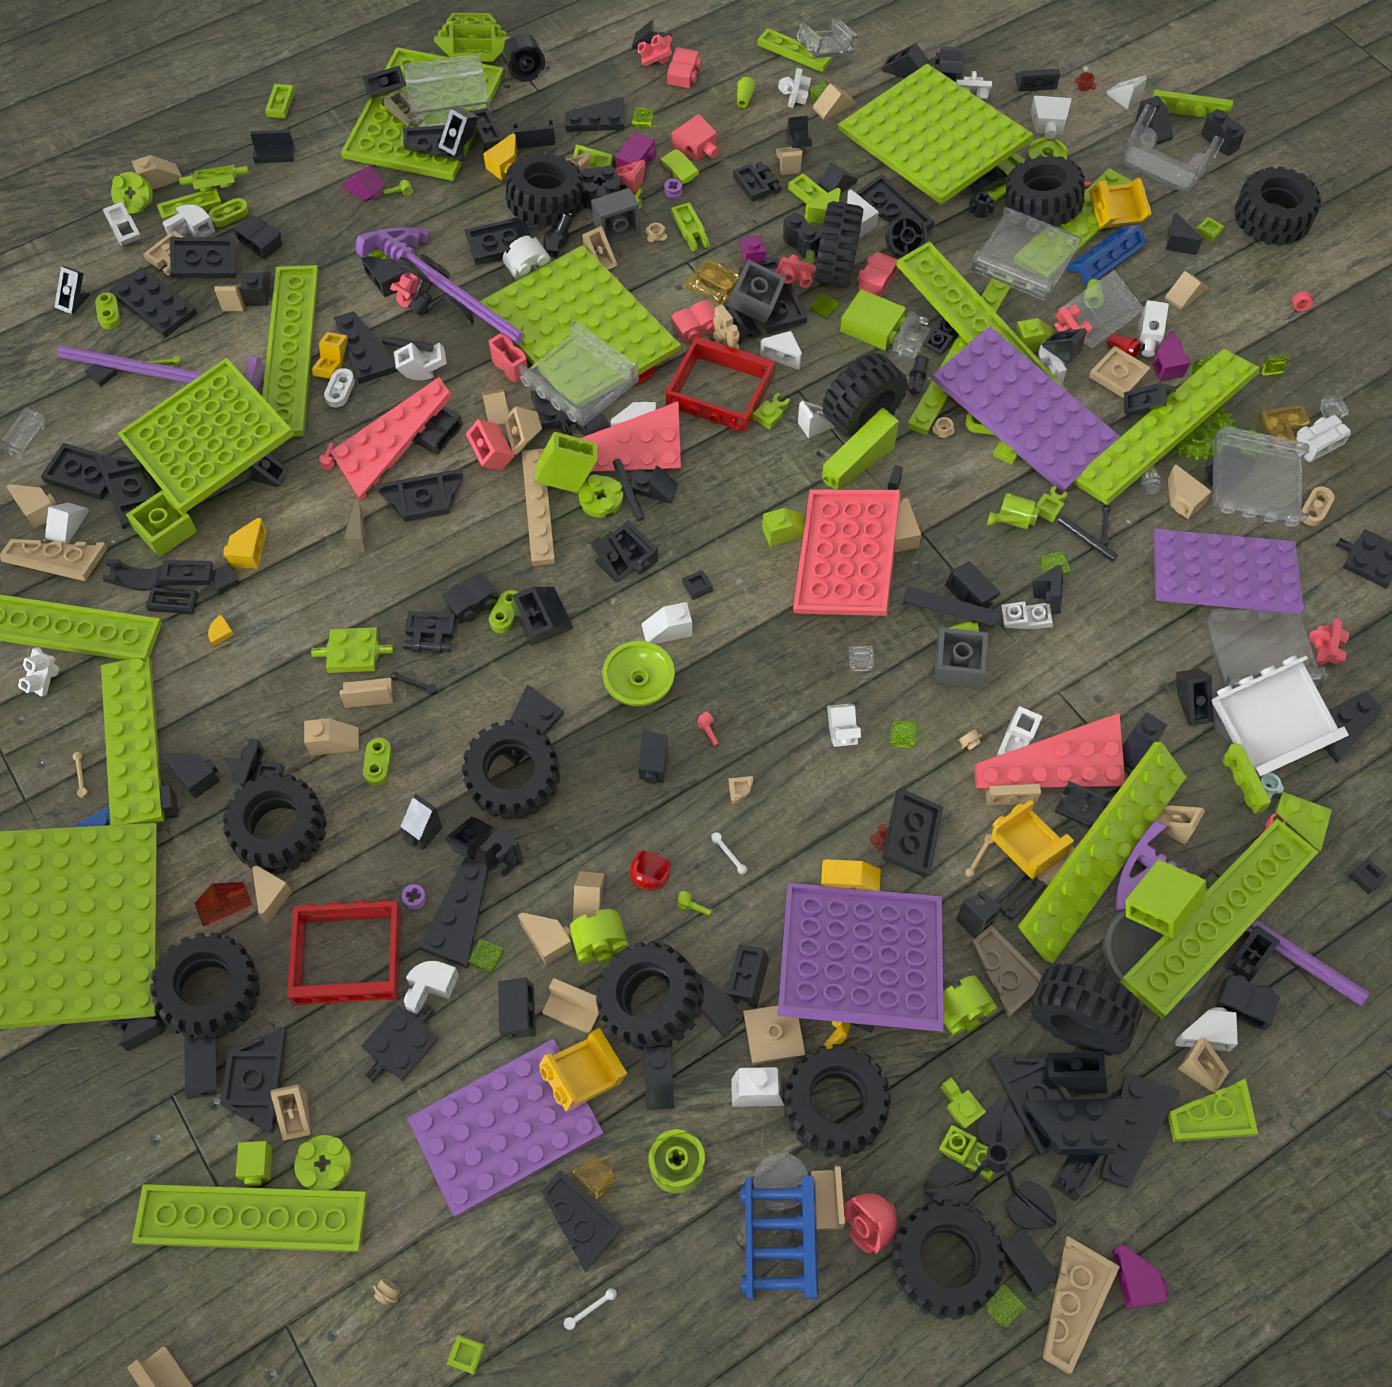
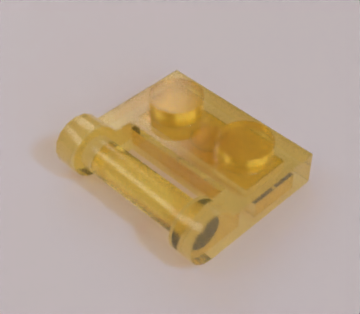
M707 258L687 279L685 286L691 290L699 291L713 299L714 303L721 305L734 290L740 276ZM701 279L720 291L716 292L698 281Z

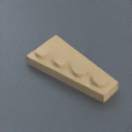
M10 539L0 553V559L2 562L86 581L106 552L107 546L105 543L97 542L96 545H87L86 542H76L75 545L63 544L62 541H53L46 544L41 543L40 540Z
M1068 1236L1064 1241L1043 1359L1064 1372L1071 1374L1120 1266Z

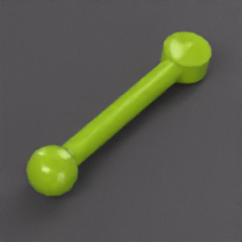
M174 356L172 359L144 362L180 365L182 361L179 356Z

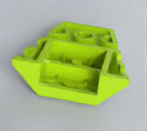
M452 13L446 20V24L442 26V30L438 31V36L434 37V42L453 61L493 62L503 52L504 42L510 37H507L505 31H501V26L496 24V20L490 13Z

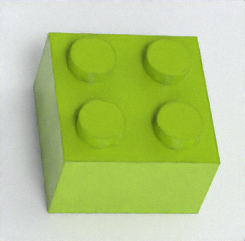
M163 490L126 514L133 529L159 558L197 533L190 516L186 512L182 514Z

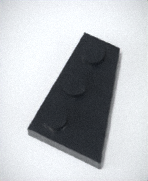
M623 97L566 112V132L624 130Z
M445 125L403 128L405 150L465 162L464 147L457 156L438 147Z
M527 684L510 720H513L514 725H518L519 721L527 722L528 727L531 728L534 725L540 729L541 734H546L564 715V711ZM512 750L502 755L517 765L526 753Z
M1367 690L1328 710L1337 728L1345 727L1349 735L1324 747L1336 764L1382 710Z
M560 1170L541 1193L586 1273L621 1232L623 1226Z

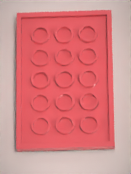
M900 490L809 491L793 606L795 614L888 615L901 499Z

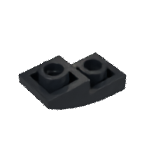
M943 317L937 328L934 327L923 346L942 355L959 334Z

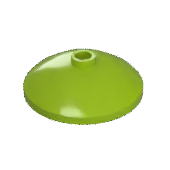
M631 641L618 646L608 655L603 665L602 676L605 688L614 699L630 706H646L661 700L670 691L674 682L675 670L671 657L660 646L647 641ZM638 679L643 680L641 683H636L635 681Z

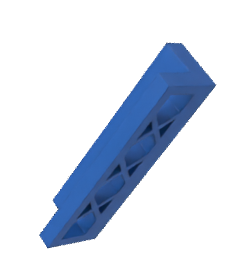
M1122 226L1067 266L1068 272L1080 271L1084 284H1088L1092 279L1100 278L1147 244L1141 226Z

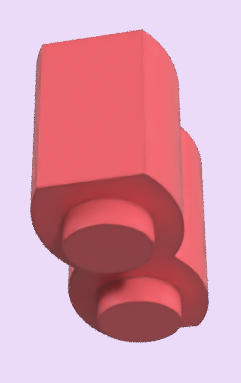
M679 47L675 49L667 73V84L690 89L692 83L696 82L697 70L701 68L702 58H699V51Z
M876 252L873 257L869 256L866 268L864 270L861 269L858 274V289L882 297L898 272V267L896 266L898 259L880 252Z
M704 300L696 303L691 308H685L674 313L671 316V323L681 341L689 343L693 342L695 336L701 337L702 335L713 334L715 332L713 322L715 309L709 300Z
M500 333L488 340L492 362L496 367L504 370L506 377L510 381L518 383L529 376L524 352L513 346V342L508 336Z

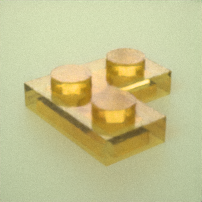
M1302 404L1261 411L1258 416L1274 451L1295 448L1298 442L1292 429L1308 427L1310 419Z

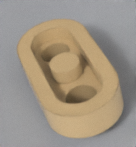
M1316 487L1313 489L1300 512V518L1303 523L1309 526H1317L1322 523L1334 501V494L1330 489L1326 487Z

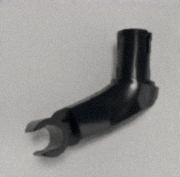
M563 210L557 226L548 230L544 236L543 247L550 256L551 262L558 259L556 258L558 249L570 237L568 230L575 216L569 211Z

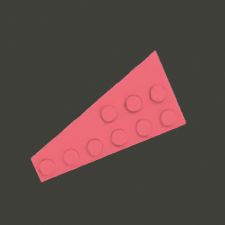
M440 377L330 451L361 501L367 497L366 492L372 485L376 486L379 483V477L385 470L391 469L413 443L411 440L418 432L421 434L426 428L424 426L432 416H436L451 399L452 395Z
M678 402L580 438L597 443V462L590 473L616 472L612 461L618 458L621 460L625 471L654 470L656 466H659L662 470L681 469Z
M1120 713L975 764L976 790L989 789L990 786L1040 784V789L1066 788L1068 781L1085 788L1121 787L1125 782Z

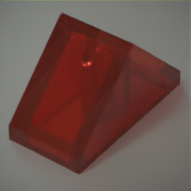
M243 882L212 883L194 903L204 927L252 906L251 899Z

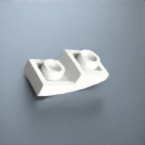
M1024 601L1002 605L1004 626L1006 628L1041 629L1053 627L1050 604L1043 603L1026 606Z

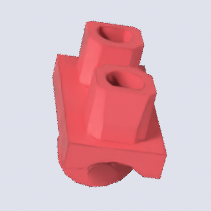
M658 34L652 38L649 45L644 41L639 43L638 54L642 56L641 64L648 66L656 61H659L661 64L668 63L669 55L672 53L670 47L672 37L668 35L663 38Z
M791 255L790 258L781 257L780 263L774 272L786 277L784 283L789 284L795 281L799 282L801 287L808 288L813 281L812 276L816 271V265L799 261L797 255Z
M412 273L411 275L402 274L400 281L392 283L390 288L393 291H398L396 299L402 307H409L408 305L414 298L413 296L421 280Z
M1076 305L1068 308L1063 306L1055 315V318L1058 320L1054 324L1058 330L1057 332L1086 328L1087 337L1093 330L1087 321L1079 326L1075 322V319L1081 315Z
M1336 618L1331 625L1318 626L1317 630L1310 632L1309 641L1315 644L1317 649L1315 663L1323 665L1331 662L1338 665L1345 661L1347 652L1340 649L1339 646L1347 643L1349 632L1342 629L1341 620Z

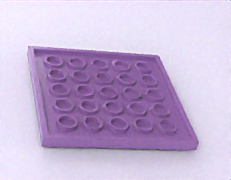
M787 883L778 1016L942 1032L944 1026L942 897Z

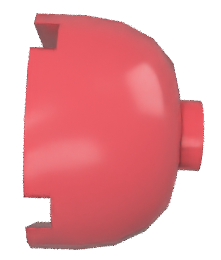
M863 1193L845 1202V1222L849 1220L850 1226L853 1229L848 1231V1233L859 1248L869 1254L875 1251L876 1254L892 1243L897 1233V1213L895 1207L890 1202L875 1193Z

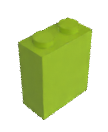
M860 289L841 317L840 332L886 350L890 343L893 344L895 342L898 330H902L907 322L905 317L906 308Z
M554 432L535 465V482L578 493L597 462V443Z
M1158 859L1125 900L1126 917L1174 939L1206 898V880Z

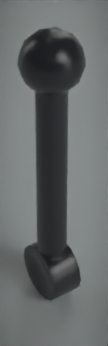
M1109 505L1102 507L1104 518L1100 542L1105 546L1109 543V538L1107 537L1108 513L1111 511Z
M396 671L390 675L393 681L400 680L425 689L430 695H434L437 692L434 684H422L400 676Z

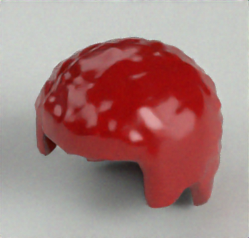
M643 850L638 851L630 864V879L634 885L642 890H660L668 882L671 863L657 854Z

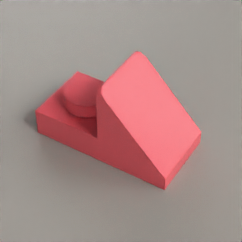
M644 160L620 166L614 170L620 178V185L625 184L627 188H630L633 195L642 186L644 181Z

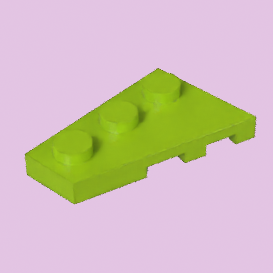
M1246 1079L1168 1113L1173 1142L1248 1137L1258 1134Z

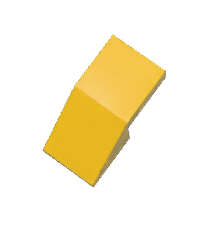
M327 332L319 342L320 359L312 368L313 376L331 379L332 374L336 370L341 369L348 340L347 335Z
M826 859L822 862L821 885L880 891L881 869L863 861Z

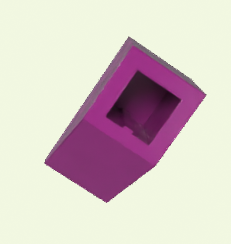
M1175 331L1169 332L1158 349L1152 364L1160 382L1184 377L1187 368L1190 366V359L1185 354L1182 342L1177 338Z

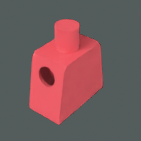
M699 114L671 132L672 148L674 150L678 149L681 153L695 161L700 160L706 155L713 159L719 153L716 131Z

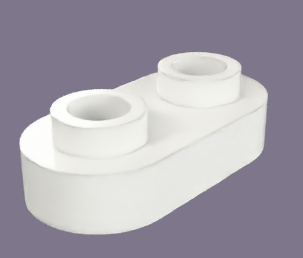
M338 369L332 374L324 393L326 403L330 407H341L347 402L355 384L353 373L350 370Z

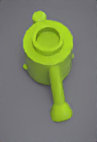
M1006 493L1000 513L990 512L986 526L1001 522L1027 530L1028 525H1035L1040 508L1035 507L1036 501Z

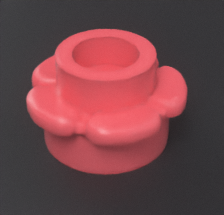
M1309 292L1297 293L1292 298V306L1297 311L1310 309L1314 299L1313 295H1310Z

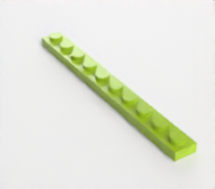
M993 275L981 297L997 314L1011 290L1013 282ZM958 335L940 368L968 345L960 335ZM932 381L911 416L907 428L927 436L950 395Z

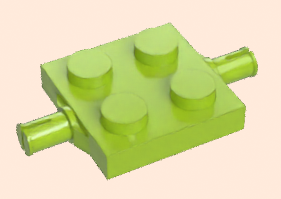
M235 164L195 171L191 176L179 177L181 186L193 184L194 189L207 191L212 189V186H231L235 182L236 177L249 174L248 166L235 168Z
M377 627L330 629L329 642L326 647H312L311 654L313 658H327L326 669L328 673L367 672L376 670V661L380 654H394L393 644L379 645Z

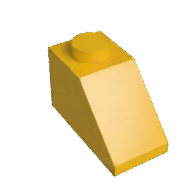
M513 133L483 153L486 169L500 180L506 178L507 170L517 160L516 135Z
M256 518L230 535L228 545L224 546V557L228 560L231 568L258 569L267 533L261 518Z

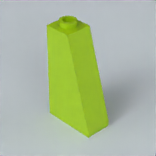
M884 408L879 410L823 464L822 478L824 482L835 490H840L895 448L899 421Z

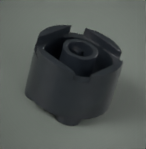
M519 34L505 40L502 56L510 74L521 82H529L536 79L540 71H543L545 68V57L534 37L530 34Z
M612 166L586 168L582 171V205L585 209L589 208L592 210L591 200L621 191L620 178Z

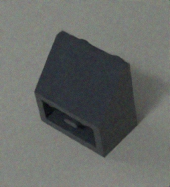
M532 587L512 595L511 606L530 646L573 629V625L555 587Z

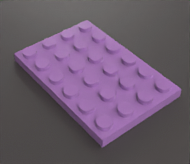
M1162 529L1154 530L1153 549L1156 601L1295 614L1302 613L1304 606L1296 541Z
M554 1039L407 1118L455 1219L604 1136L587 1102L566 1112L563 1106L555 1100L553 1089L549 1082L543 1079L539 1064L544 1055L547 1053L555 1055L560 1052Z

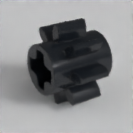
M985 192L976 193V198H970V213H973L977 218L987 217L988 212L993 213L994 198H991Z

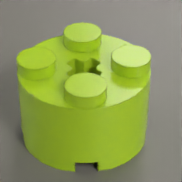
M616 910L595 911L596 916L588 918L587 914L570 924L571 936L580 964L592 961H599V964L610 963L614 955L629 947L622 920Z
M976 975L960 980L962 985L955 988L950 986L943 991L944 1024L953 1037L959 1035L965 1029L968 1032L973 1031L981 1025L979 1020L982 1017H988L998 1010L994 1000Z
M681 1129L669 1130L659 1135L649 1152V1167L655 1183L663 1191L670 1193H684L700 1183L705 1170V1153L701 1142L693 1135L687 1133V1131ZM674 1157L679 1158L681 1161L680 1166H676L673 1163Z

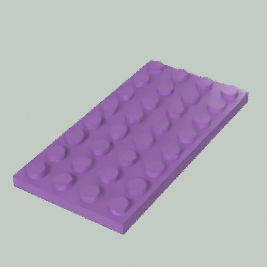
M990 326L933 374L931 379L1062 493L1074 483L1075 479L1082 474L1094 459L1121 437Z

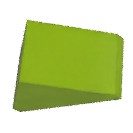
M836 188L806 204L805 219L807 222L824 224L827 205L832 201L840 202L841 190Z

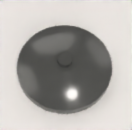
M1126 909L1120 912L1111 922L1103 940V955L1106 966L1118 984L1164 936L1151 928L1127 918ZM1210 969L1178 1003L1190 999L1200 990L1208 978Z

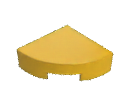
M219 615L211 623L208 631V637L213 647L234 635L222 615Z

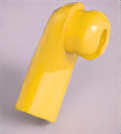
M832 1021V1025L837 1029L823 1045L827 1049H832L833 1044H842L848 1036L851 1023Z

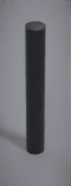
M387 336L382 338L384 345L404 347L412 343L421 351L432 352L434 349L432 343Z
M619 458L612 461V464L637 521H642L645 519V516L623 464Z
M1063 515L1058 520V523L1110 561L1114 562L1118 557V554Z

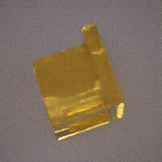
M591 1156L579 1169L575 1166L571 1170L573 1176L595 1199L616 1180L615 1173L608 1166L605 1167L595 1156Z

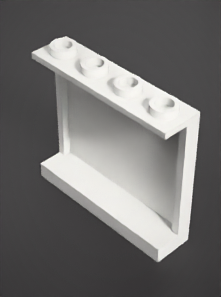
M1296 655L1282 661L1284 666L1278 669L1273 665L1260 671L1262 676L1256 679L1251 675L1240 680L1239 687L1232 689L1231 685L1217 691L1219 696L1211 700L1233 743L1240 744L1244 748L1258 777L1349 736L1345 727L1337 728L1306 670L1303 661L1308 659L1307 656L1297 659Z

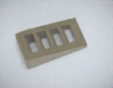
M401 89L384 97V106L408 127L424 119V115Z
M354 501L344 539L349 551L366 552L364 515L359 501Z

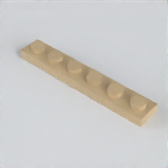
M544 448L522 451L532 566L555 564L548 486L535 482V465Z

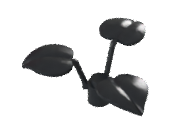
M424 254L420 255L421 260L444 277H450V273L442 265ZM405 257L398 258L395 268L407 270L421 279L413 296L414 298L408 305L411 310L422 316L428 307L432 309L440 301L446 300L459 309L473 325L474 318L470 309L452 296L444 294L432 302V296L427 293L432 285L428 276ZM424 281L428 282L425 289L421 291Z
M1003 1100L992 1106L979 1121L977 1127L978 1138L983 1145L989 1147L985 1160L981 1162V1165L973 1174L968 1176L966 1168L961 1163L954 1160H946L933 1168L923 1186L924 1192L937 1203H941L943 1199L951 1200L952 1204H958L959 1201L969 1203L975 1194L974 1187L970 1182L984 1168H988L996 1173L1005 1171L1011 1191L1015 1195L1009 1199L1007 1210L1011 1220L1016 1225L1024 1229L1034 1230L1054 1227L1057 1222L1055 1206L1044 1188L1033 1182L1023 1183L1019 1191L1015 1187L1011 1167L1008 1165L1010 1150L1016 1149L1024 1139V1127L1008 1100Z

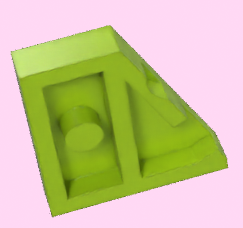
M1282 792L1274 813L1277 814L1275 819H1279L1281 822L1285 820L1287 827L1320 853L1332 809Z

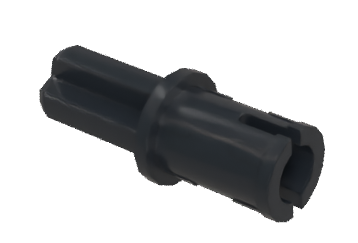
M924 355L916 356L914 367L909 374L908 391L912 395L920 393L922 383L927 376L926 368L929 359Z

